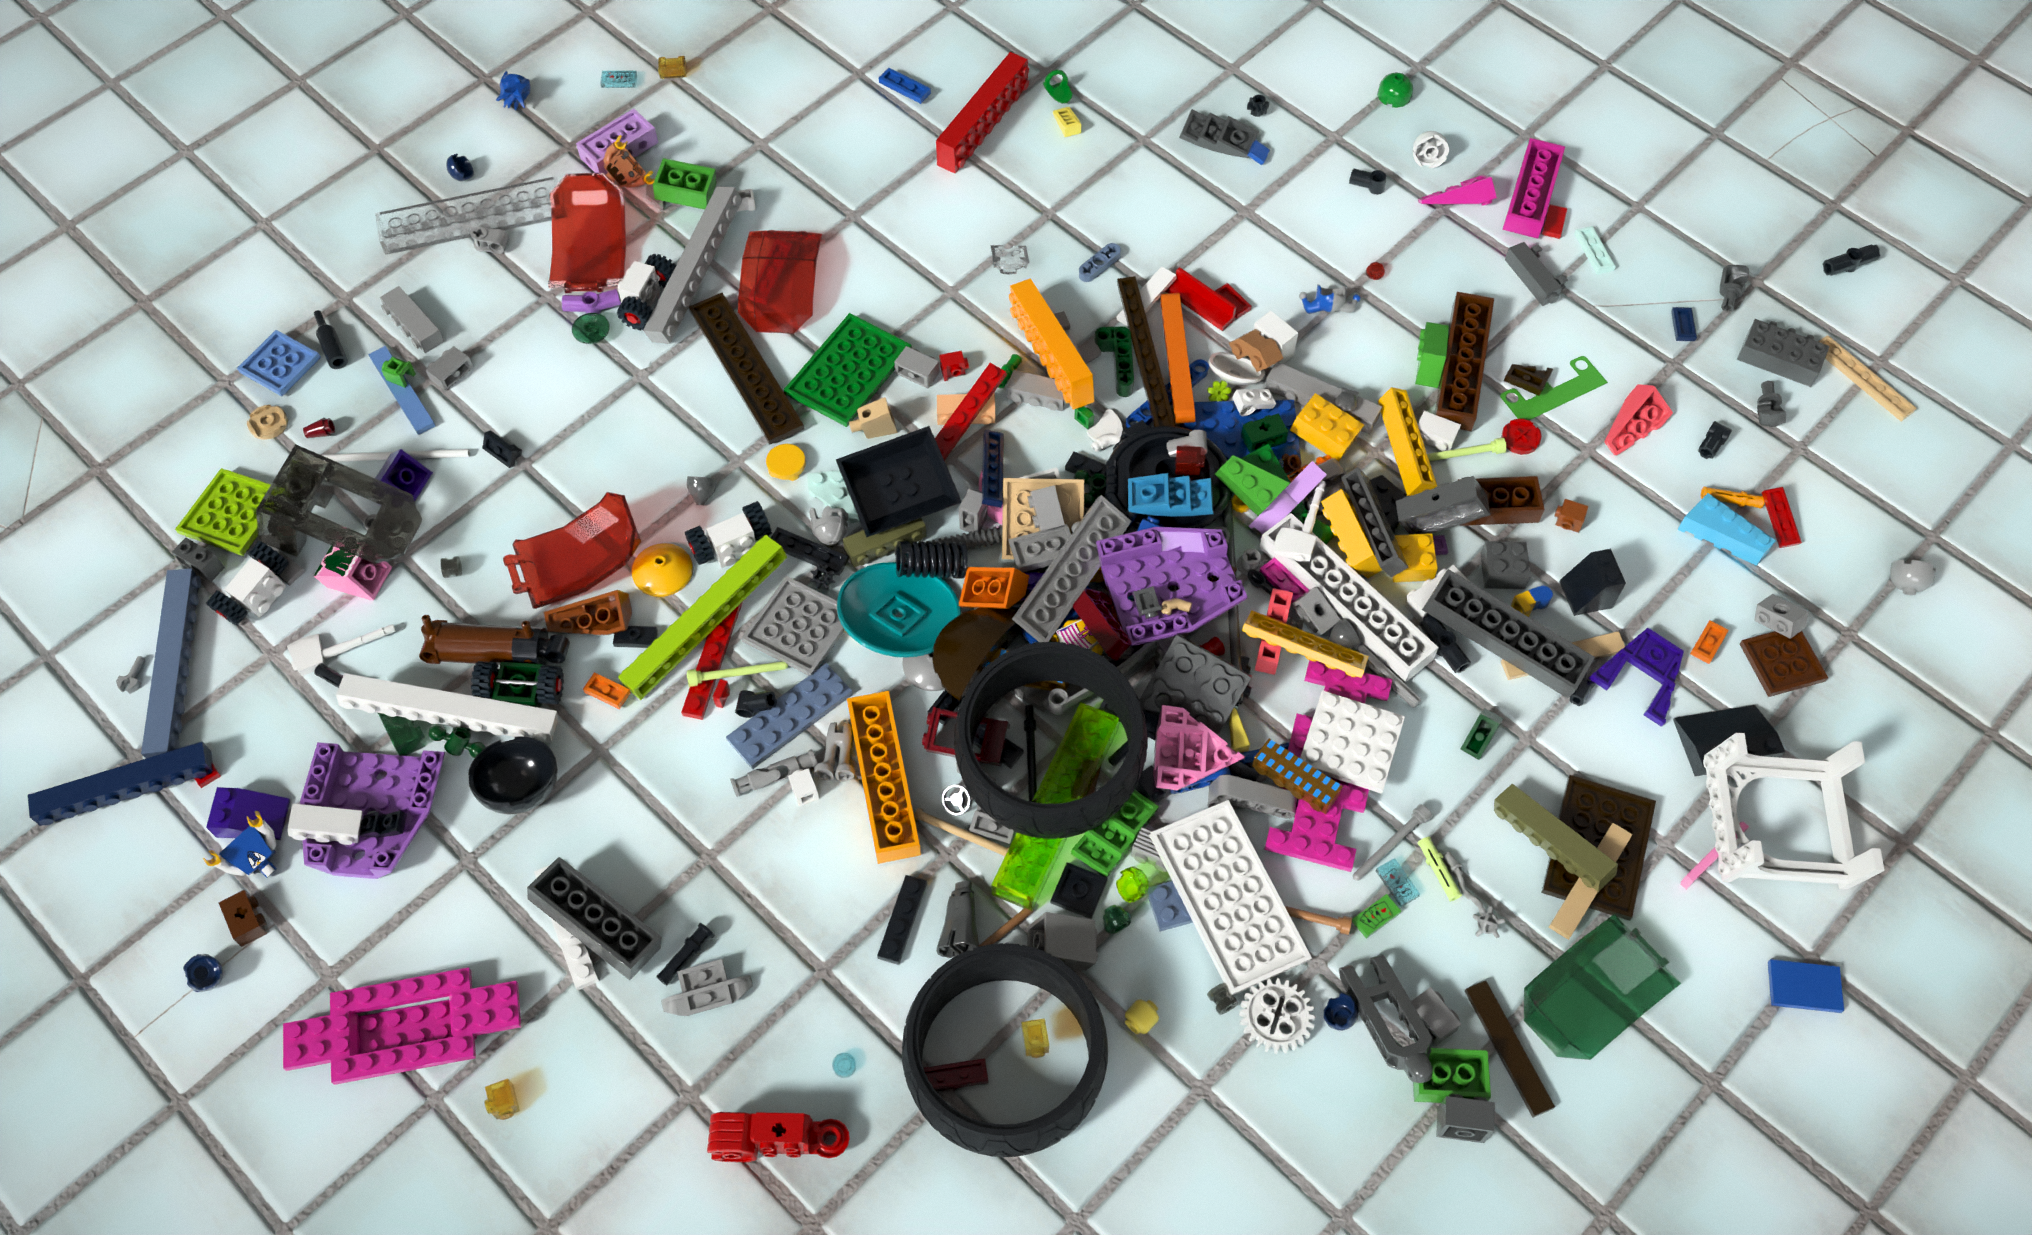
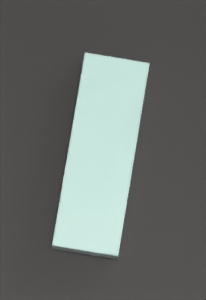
M1594 227L1577 229L1574 234L1596 274L1614 271L1616 266Z

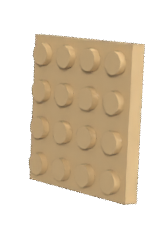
M1003 478L1002 559H1014L1008 539L1039 532V528L1034 527L1032 516H1035L1034 508L1029 507L1027 496H1030V491L1055 485L1064 524L1068 525L1069 531L1072 534V525L1077 521H1081L1084 517V480Z

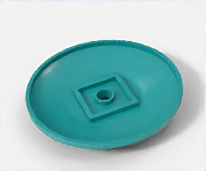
M895 562L873 564L858 570L844 582L837 599V614L845 631L856 642L867 649L892 657H917L932 653L939 633L951 620L961 615L960 606H958L959 601L956 594L942 578L937 576L930 578L929 574L926 578H923L921 575L915 578L913 573L909 578L905 575L897 577ZM900 614L902 617H895L894 615Z

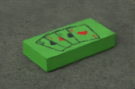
M1386 894L1354 917L1352 923L1367 939L1398 916L1401 910Z

